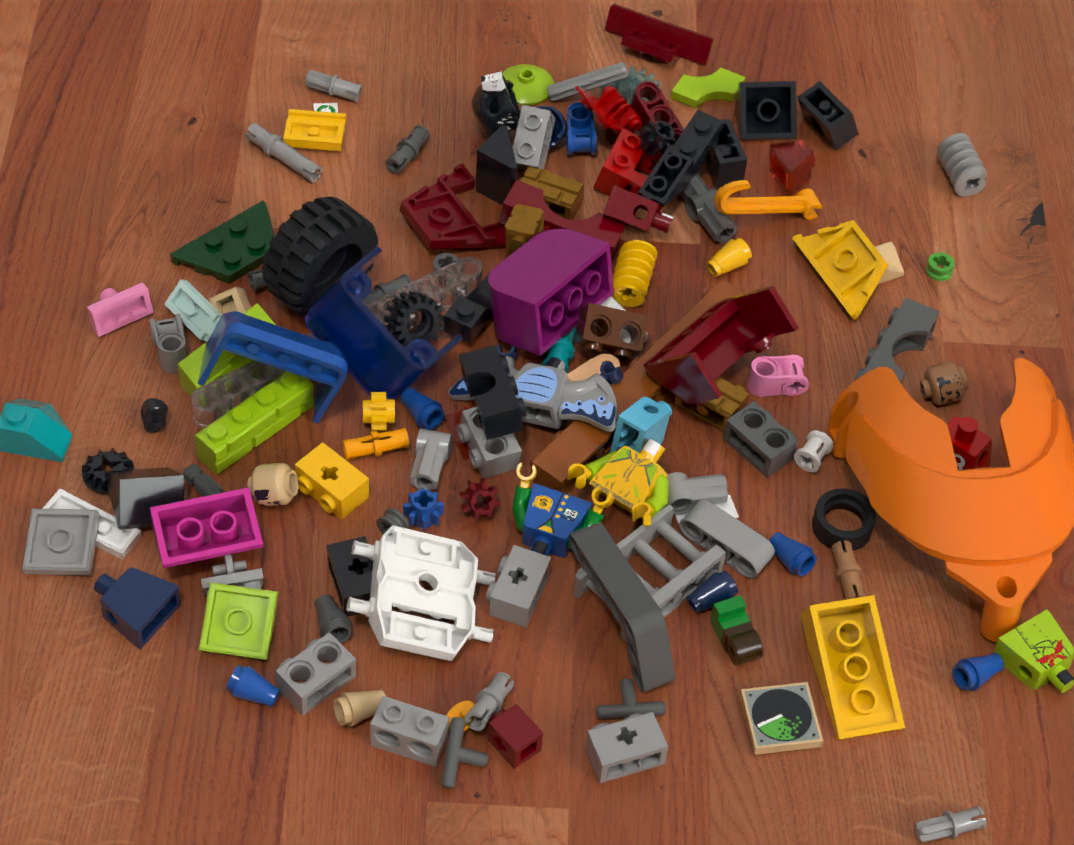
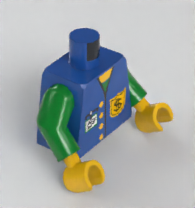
M521 462L516 469L520 485H517L515 489L512 513L516 529L523 533L522 543L531 547V551L546 556L552 554L561 558L566 557L572 549L568 535L601 522L604 517L602 511L613 504L614 496L609 492L607 499L604 502H599L598 497L602 488L600 486L596 487L592 492V500L595 503L592 508V502L535 483L530 488L529 484L535 479L537 470L533 464L532 474L524 477L521 475L523 465Z

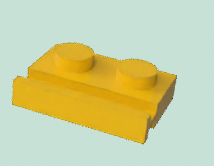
M289 109L283 142L294 148L341 151L346 114Z

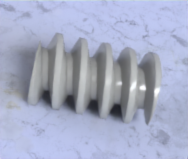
M956 133L943 140L937 148V156L946 170V174L950 178L955 192L960 196L966 197L982 191L986 185L987 170L983 166V162L978 158V153L974 150V145L970 142L969 136L965 133Z

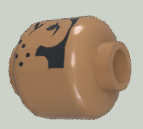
M952 361L928 367L924 373V380L920 381V388L924 398L930 397L931 401L937 406L961 400L965 391L969 389L965 370L962 366L958 367Z

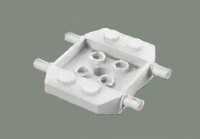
M393 525L383 534L380 541H375L374 545L358 542L357 540L353 542L351 554L368 557L373 560L371 594L369 601L349 597L346 610L365 614L366 617H369L368 621L379 645L452 661L467 639H476L487 643L492 641L493 629L475 626L476 607L473 595L476 583L490 585L492 581L495 582L496 574L478 570V558L463 542ZM419 581L429 582L433 590H425L421 587ZM393 606L404 612L415 611L428 614L435 619L446 618L455 620L453 625L391 610Z

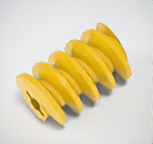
M632 240L626 242L620 248L613 273L614 294L612 297L622 306L637 307L645 301L644 296L648 292V286L650 285L658 254L656 248L648 242Z

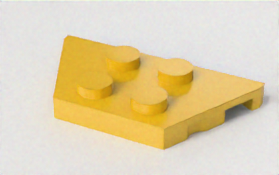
M854 220L840 223L836 227L818 229L817 234L805 237L798 234L792 237L855 321L888 267L885 259Z

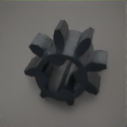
M649 120L642 127V131L638 135L641 139L640 145L647 154L653 156L658 154V152L663 155L668 147L672 149V145L676 142L673 128L670 124L661 120L656 124Z

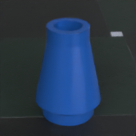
M409 388L403 392L401 403L406 406L420 428L432 430L442 423L445 413L441 403L417 392L414 388Z
M781 532L775 533L769 541L775 549V554L791 574L804 576L812 570L817 557L811 547L793 540Z
M995 652L983 656L960 659L957 665L953 667L952 676L960 689L975 691L996 673L1001 672L1004 668V663L1000 655Z
M237 665L226 687V690L233 693L232 697L264 704L270 708L275 704L281 691L280 688L275 687L248 665L246 668Z

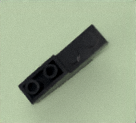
M697 110L672 149L669 147L666 149L638 191V194L659 203L663 207L675 199L708 158L709 148L722 130L723 121Z

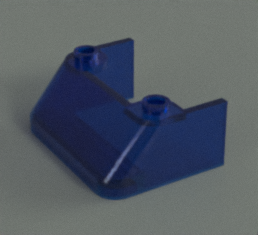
M377 246L346 271L310 307L306 313L305 322L310 331L319 340L332 343L340 349L348 364L347 371L370 396L371 392H386V399H395L396 401L402 396L403 392L411 388L441 362L463 338L458 334L439 351L431 343L423 339H415L405 347L399 343L362 302L372 288L371 280L365 271L382 251Z

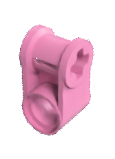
M793 354L786 356H759L751 364L746 387L751 394L758 397L797 396L803 394L809 388V380L803 373L804 361L801 356Z

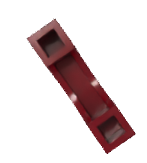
M517 179L503 203L499 223L506 225L508 218L511 217L514 206L517 204L540 208L544 211L543 223L545 231L569 229L609 242L611 260L621 242L626 225L624 222L599 212L584 220L563 218L555 214L547 206L544 199V190Z

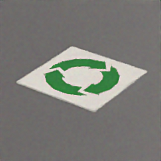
M338 103L313 104L314 111L338 113Z

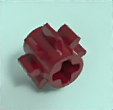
M483 477L479 483H472L468 480V487L465 492H459L461 498L466 501L460 506L464 512L472 509V517L475 520H478L480 514L492 517L491 511L494 506H500L501 504L493 496L499 491L495 485L487 488V480ZM482 494L483 501L478 504L476 496Z

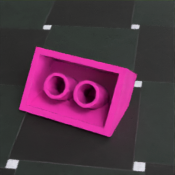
M249 487L150 507L152 528L163 568L264 547Z

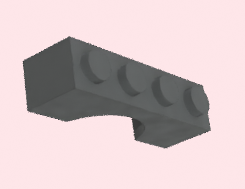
M905 298L900 308L894 307L888 324H890L889 328H882L877 339V344H879L877 349L873 347L870 349L865 361L867 367L865 370L862 368L858 370L854 381L877 367H888L894 371L900 383L903 384L905 372L897 366L893 357L904 351H923L934 332L940 311Z

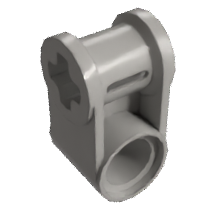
M175 314L174 318L155 321L154 318L149 319L152 341L156 347L161 369L168 373L179 372L178 363L187 357L181 315Z

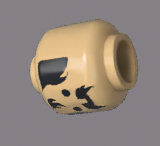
M285 463L260 464L254 469L252 476L249 477L247 487H249L251 496L261 506L287 505L291 502L293 496L297 495L299 481L296 472L291 470Z

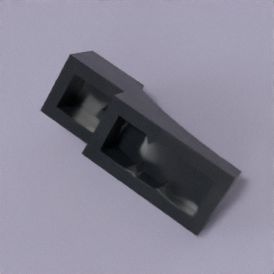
M489 274L470 294L465 297L459 296L444 315V332L471 344L481 330L486 331L493 322L488 284Z

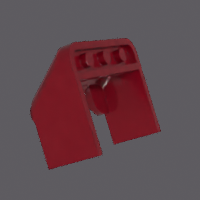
M774 286L730 297L716 303L647 360L643 366L651 378L687 404L695 403L696 406H700L708 400L718 399L723 395L714 380L745 353L755 351L757 354L761 353L772 345L771 340L774 337L794 332L799 327Z

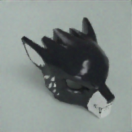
M502 71L481 76V85L477 87L472 99L473 113L487 134V139L500 126L507 125L508 133L510 134V131H514L518 126L521 111L512 88L514 85L511 81L505 79Z

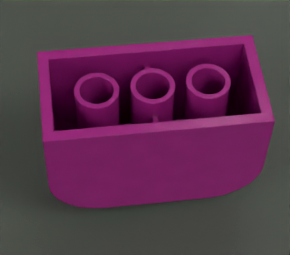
M552 229L535 235L497 265L488 276L496 336L503 342L539 356L546 352L578 324L581 307L588 303L601 305L614 294L610 243L569 229Z

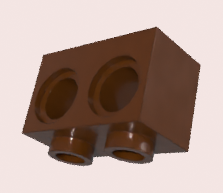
M588 303L580 308L575 344L583 345V350L588 352L601 353L602 350L613 352V356L616 358L631 359L632 356L641 353L643 350L648 316ZM592 322L600 326L602 331L600 337L595 336L591 332L590 326ZM621 329H625L630 333V343H626L621 339Z

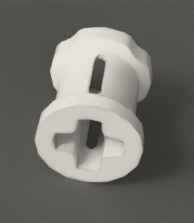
M818 430L811 431L807 435V442L804 447L798 449L794 454L796 464L807 472H817L821 467V460L824 455L829 454L833 449L832 439L824 432Z

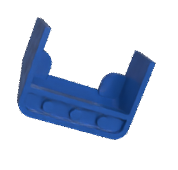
M232 311L220 317L206 343L197 384L204 386L222 351L225 350L318 381L312 422L318 423L344 383L348 364L340 349L332 343L244 315L238 311Z

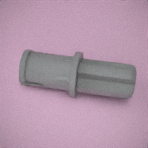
M309 70L305 78L307 86L328 92L331 97L337 95L354 102H358L361 93L359 91H362L363 86L340 79L339 75L335 74L333 77L315 70Z
M980 806L955 813L947 810L943 812L942 816L918 821L915 824L914 832L918 840L923 843L944 837L955 839L960 833L984 829L986 827V818L971 820L973 817L984 814Z

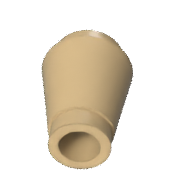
M380 689L377 691L341 693L340 697L335 698L333 701L334 714L338 723L341 726L347 724L352 727L375 715L382 697L386 696L384 691Z

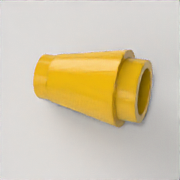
M730 239L706 262V266L714 277H718L746 265L748 259L752 257V253L743 239Z

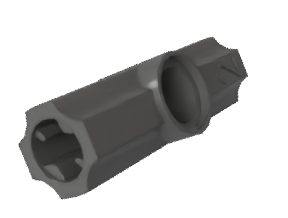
M696 173L680 193L685 201L686 211L692 221L701 222L714 241H718L720 244L728 242L737 233V225L728 214H722L717 211L714 198L718 190L716 188L709 189Z

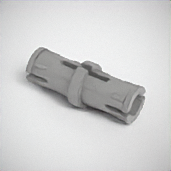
M504 672L496 673L487 688L479 691L476 696V703L465 715L466 723L470 722L474 716V719L468 725L471 729L476 731L483 730L492 715L502 709L504 698L514 687L513 680H510L505 687L506 682L511 677Z

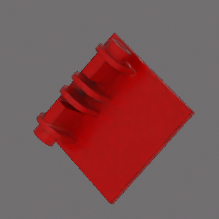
M579 86L575 87L582 96L580 98L581 103L590 111L594 110L597 116L595 119L603 128L608 130L610 127L617 136H619L623 128L630 132L641 128V117L632 109V106L628 104L615 87H605L600 98L595 97Z

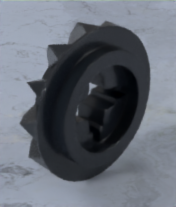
M114 448L110 452H102L99 449L97 455L88 456L86 464L82 465V478L85 485L92 491L109 494L104 476L106 472L103 470L104 465H109L113 471L134 470L133 460H130L125 452L117 453Z

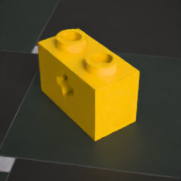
M323 442L295 464L299 490L305 495L309 494L319 502L323 510L327 513H333L341 520L369 498V478Z

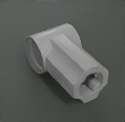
M420 428L415 448L416 458L410 476V484L418 490H421V488L429 491L437 489L443 464L448 462L450 456L452 434Z
M681 472L668 474L669 492L667 505L670 504L674 507L673 515L688 513L700 500H708L713 504L727 502V482L722 474L688 478L685 473Z

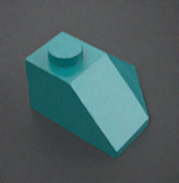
M23 398L6 402L0 415V451L63 463L73 437L54 407L50 403Z

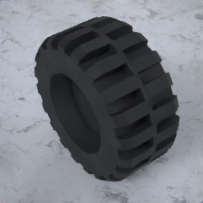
M337 197L315 198L314 202L308 201L302 205L300 210L292 212L289 215L290 218L280 225L276 236H273L270 240L269 250L265 251V263L262 265V273L266 288L276 298L304 318H320L321 315L327 316L333 313V309L342 307L348 298H352L356 294L357 288L363 285L367 273L371 272L374 265L373 259L377 257L378 250L376 246L378 245V237L374 225Z

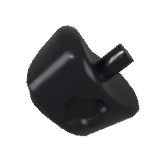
M149 398L142 404L141 417L147 432L154 433L166 426L168 407L164 401Z

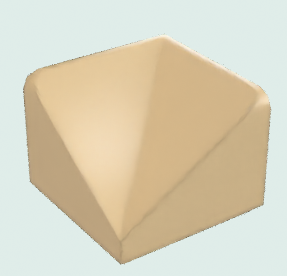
M887 242L875 246L888 264L878 284L904 276L894 244Z
M234 287L209 298L210 303L222 315L232 311L245 313L251 308L245 289L240 287Z

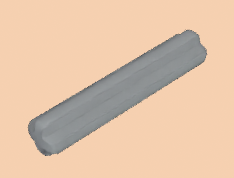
M619 62L549 85L547 93L553 102L579 94L575 88L576 86L588 91L626 79L629 76L628 68L624 62Z

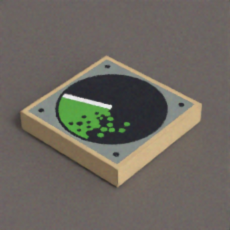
M808 682L741 689L740 699L754 755L822 747L823 738Z

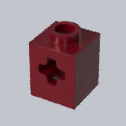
M517 704L508 710H500L491 718L488 741L514 769L541 751L543 732Z

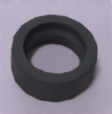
M848 488L834 489L826 492L818 499L812 518L813 533L822 544L830 549L833 544L841 541L844 550V541H849L852 544V550L855 551L870 541L876 522V512L871 506L869 499L860 492ZM835 509H844L857 515L863 522V525L854 531L840 530L828 523L825 515L827 512Z

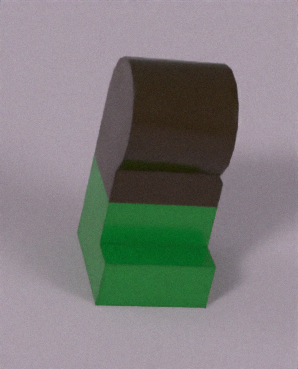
M741 595L714 603L710 623L720 643L734 665H740L763 656L761 639L745 611L746 604Z

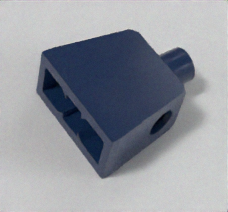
M136 568L127 569L118 580L107 574H102L94 585V591L102 595L100 604L104 619L140 650L181 605L179 586Z

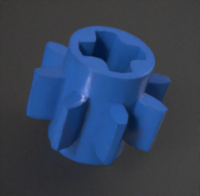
M421 488V490L416 491L414 494L409 492L408 503L403 504V515L409 516V526L415 525L423 530H426V528L431 527L433 524L439 525V515L444 514V503L438 502V492L433 493L424 488Z

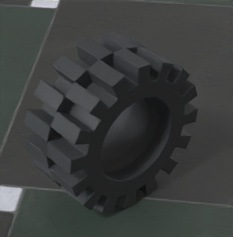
M409 291V294L401 293V299L395 297L392 300L395 306L391 307L388 305L386 309L391 312L390 316L384 315V321L389 323L384 326L385 331L389 332L388 337L395 343L412 351H415V349L422 351L424 346L431 347L433 344L430 340L437 341L440 337L436 334L437 330L442 332L444 326L439 324V322L444 321V316L439 314L443 312L441 306H438V302L419 292ZM420 310L422 314L421 322L414 331L409 332L407 330L408 318L414 311Z

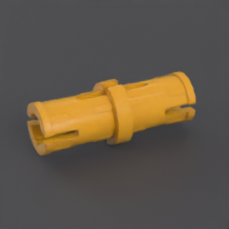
M405 427L383 433L372 431L368 436L342 440V447L346 460L371 454L377 457L381 456L382 452L409 448V438Z

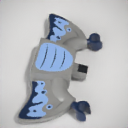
M501 345L497 346L500 357L506 356L510 369V374L507 376H513L518 389V395L515 396L516 398L522 397L527 416L522 417V422L559 429L563 419L585 421L608 432L615 429L618 406L615 394L609 384H617L623 379L624 374L620 367L615 368L612 362L605 361L600 367V375L596 373L585 380L569 381L568 374L565 371V364L559 358L551 357L545 366L528 363L519 371L515 368L514 363L518 357L515 346L511 345V350L507 353H503ZM463 377L449 390V396L452 400H475V397L470 398Z

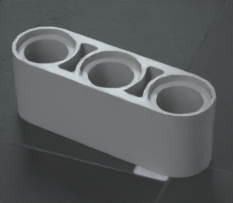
M700 500L679 523V528L684 536L705 551H709L717 544L726 552L724 563L747 578H755L775 555V549L770 541L708 500Z

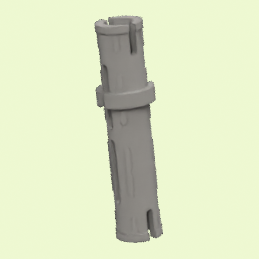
M253 123L249 126L247 130L252 135L247 132L245 134L246 139L261 147L266 155L276 157L307 178L311 183L316 182L321 175L316 171L322 173L323 168L283 142L281 136L271 134L258 123Z

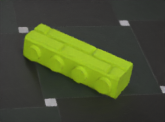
M288 371L284 372L194 435L197 457L212 472L218 475L252 451L253 447L259 446L301 416V413H305L314 406V385L306 377Z

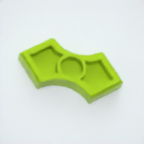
M721 67L715 73L703 77L683 74L671 91V98L694 108H698L702 103L710 100L719 99L732 102L737 96L739 82H745L746 77Z

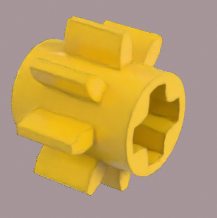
M371 392V399L363 400V423H371L372 431H387V423H395V399H386V392Z

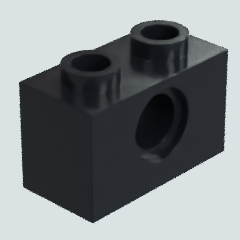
M821 81L797 97L803 117L835 150L859 134L853 113Z

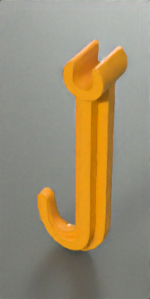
M748 180L733 181L722 186L716 192L714 198L715 207L722 214L802 213L805 219L811 220L818 217L814 209L823 208L814 191L809 188L801 190L796 196L729 198L736 191L749 189L750 184Z

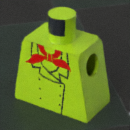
M1047 609L999 637L994 652L1000 655L1004 667L1030 689L1036 690L1049 681L1061 693L1067 692L1074 686V676L1068 671L1074 659V647Z

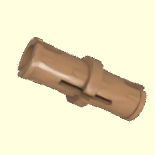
M841 541L833 544L831 550L837 565L836 578L842 584L845 600L865 597L866 594L860 579L862 577V570L856 564L852 544L849 541H844V550Z

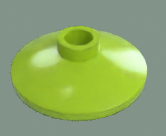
M520 64L509 67L503 72L505 79L511 81L514 85L512 88L518 105L533 106L549 99L547 87L554 84V80L543 68L530 64Z

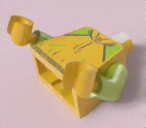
M652 439L647 441L640 453L628 446H623L619 450H615L589 464L582 465L578 463L569 467L567 479L577 478L575 487L582 489L586 485V480H589V484L593 489L598 486L602 488L600 495L607 499L609 492H611L614 496L613 503L631 513L633 522L639 518L643 520L644 526H650L652 517L668 504V475L657 464L665 448Z

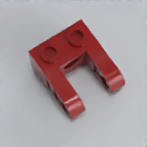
M623 128L593 188L610 196L615 185L639 195L638 191L647 177L635 171V168L650 174L662 155L660 152L655 156L647 154L640 145L641 139L638 135Z

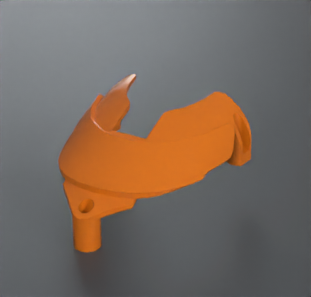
M1021 357L1016 358L1013 363L1014 396L1011 405L1002 414L999 423L1008 467L976 468L958 471L947 424L921 407L904 389L892 369L877 367L853 381L834 403L827 430V435L833 441L832 453L834 457L846 458L853 473L867 492L871 506L888 524L916 548L944 560L947 575L984 599L979 631L984 638L997 642L999 637L1018 627L1023 602L1052 566V552L1064 543L1074 527V442L1065 408L1062 402L1056 398L1053 385L1043 370L1029 360Z

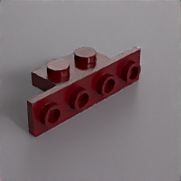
M617 4L610 6L604 29L623 36L620 45L629 47L628 50L635 54L646 53L654 56L653 59L660 63H672L678 57H683L706 65L714 41L712 37Z

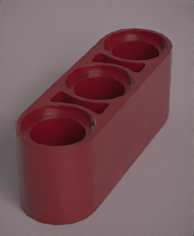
M641 82L637 86L630 102L632 109L641 117V128L649 120L653 121L654 124H656L655 121H665L673 128L674 138L677 141L684 128L662 91L653 82ZM641 97L647 98L649 102L643 100Z

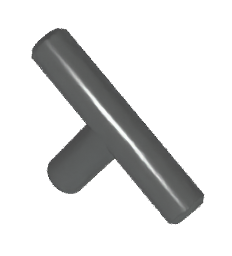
M624 678L620 681L623 704L598 705L596 707L598 719L627 718L633 714L643 715L653 712L654 715H664L666 713V705L663 701L637 703L634 682L630 678Z
M454 717L451 720L441 786L443 788L453 789L455 787L459 762L484 767L488 761L487 753L461 747L465 720L463 718Z

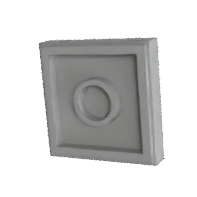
M32 508L22 566L23 572L25 574L91 575L100 516L98 510Z

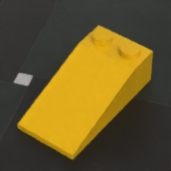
M871 595L808 606L800 616L807 647L837 739L843 740L904 729L905 724L875 596Z

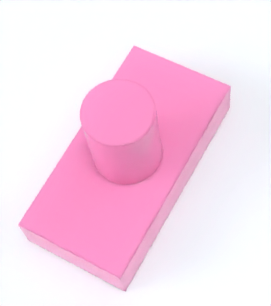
M143 283L119 293L113 288H107L101 292L100 301L87 306L93 332L98 337L154 313L148 288Z

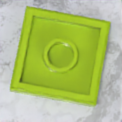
M210 582L199 650L268 660L279 592Z

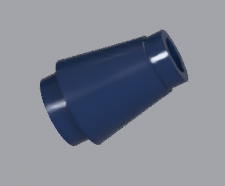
M727 571L714 572L692 594L687 596V601L691 609L698 614L701 611L713 608L714 603L733 598L738 593V588Z

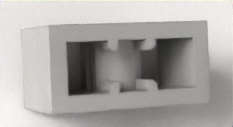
M514 545L509 556H503L498 568V575L500 576L497 583L492 581L486 594V600L490 601L489 615L527 628L549 579L551 557Z
M650 712L643 715L633 714L625 718V720L612 724L601 723L587 731L585 749L599 783H603L664 765L668 745L654 713Z

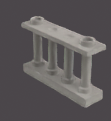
M670 504L652 517L650 526L641 525L617 544L627 561L639 553L669 580L661 589H654L637 574L659 606L664 617L686 601L687 596L692 594L714 572H722L726 552L717 544L707 552H700L672 528L674 507ZM662 535L691 560L692 564L685 570H677L648 544ZM581 567L574 577L573 595L578 599L591 589L603 600L583 567ZM621 627L620 637L626 642L625 632Z

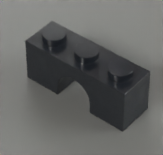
M496 345L459 354L462 376L470 398L475 397L478 419L486 441L523 431L522 417L527 416L526 408L522 397L516 398L515 396L518 395V389L514 377L507 376L510 374V369L506 356L500 357Z

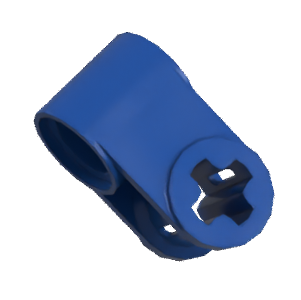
M574 102L567 109L566 155L571 156L572 153L590 152L591 155H596L597 135L594 129L593 111L587 109L581 102Z

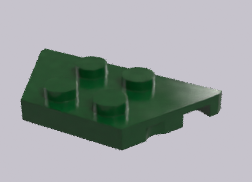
M264 201L257 203L170 253L171 262L177 266L181 262L194 266L195 272L206 276H214L217 280L229 284L265 263V251L269 250V242L274 236L266 203Z

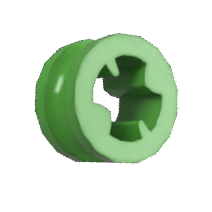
M941 252L930 255L926 267L927 275L937 281L950 279L954 269V259L950 255Z

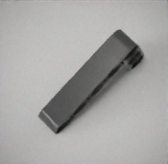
M598 522L570 533L568 536L574 555L625 632L632 674L640 691L645 693L674 681L675 673L664 616L604 525Z

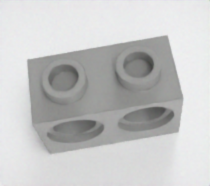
M522 105L513 144V152L518 170L526 171L529 166L544 169L556 119L551 110Z
M473 407L462 410L461 421L457 425V432L460 441L466 443L469 448V458L472 466L479 469L483 478L516 470L520 464L522 450L514 434L486 441L483 430L479 428L481 425L478 419L477 408Z
M329 632L320 639L312 640L304 651L294 658L284 660L275 671L276 686L281 689L280 693L304 716L356 678V658ZM323 661H333L332 663H322ZM297 680H306V682H303V683H297V682H295V681H297Z
M383 696L370 724L371 746L437 767L449 737V717Z

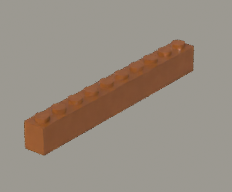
M722 279L715 287H709L696 305L691 304L678 322H672L666 333L659 340L655 339L650 344L645 354L641 357H636L624 373L623 379L617 384H610L618 406V417L642 397H648L658 402L663 401L671 393V391L649 376L643 366L647 360L710 307L724 299L745 294V292ZM572 420L563 432L558 431L554 435L550 444L543 451H537L530 461L531 474L534 464L537 475L531 482L568 494L575 487L577 479H567L569 467L578 463L586 465L609 454L615 429L608 432L585 421Z

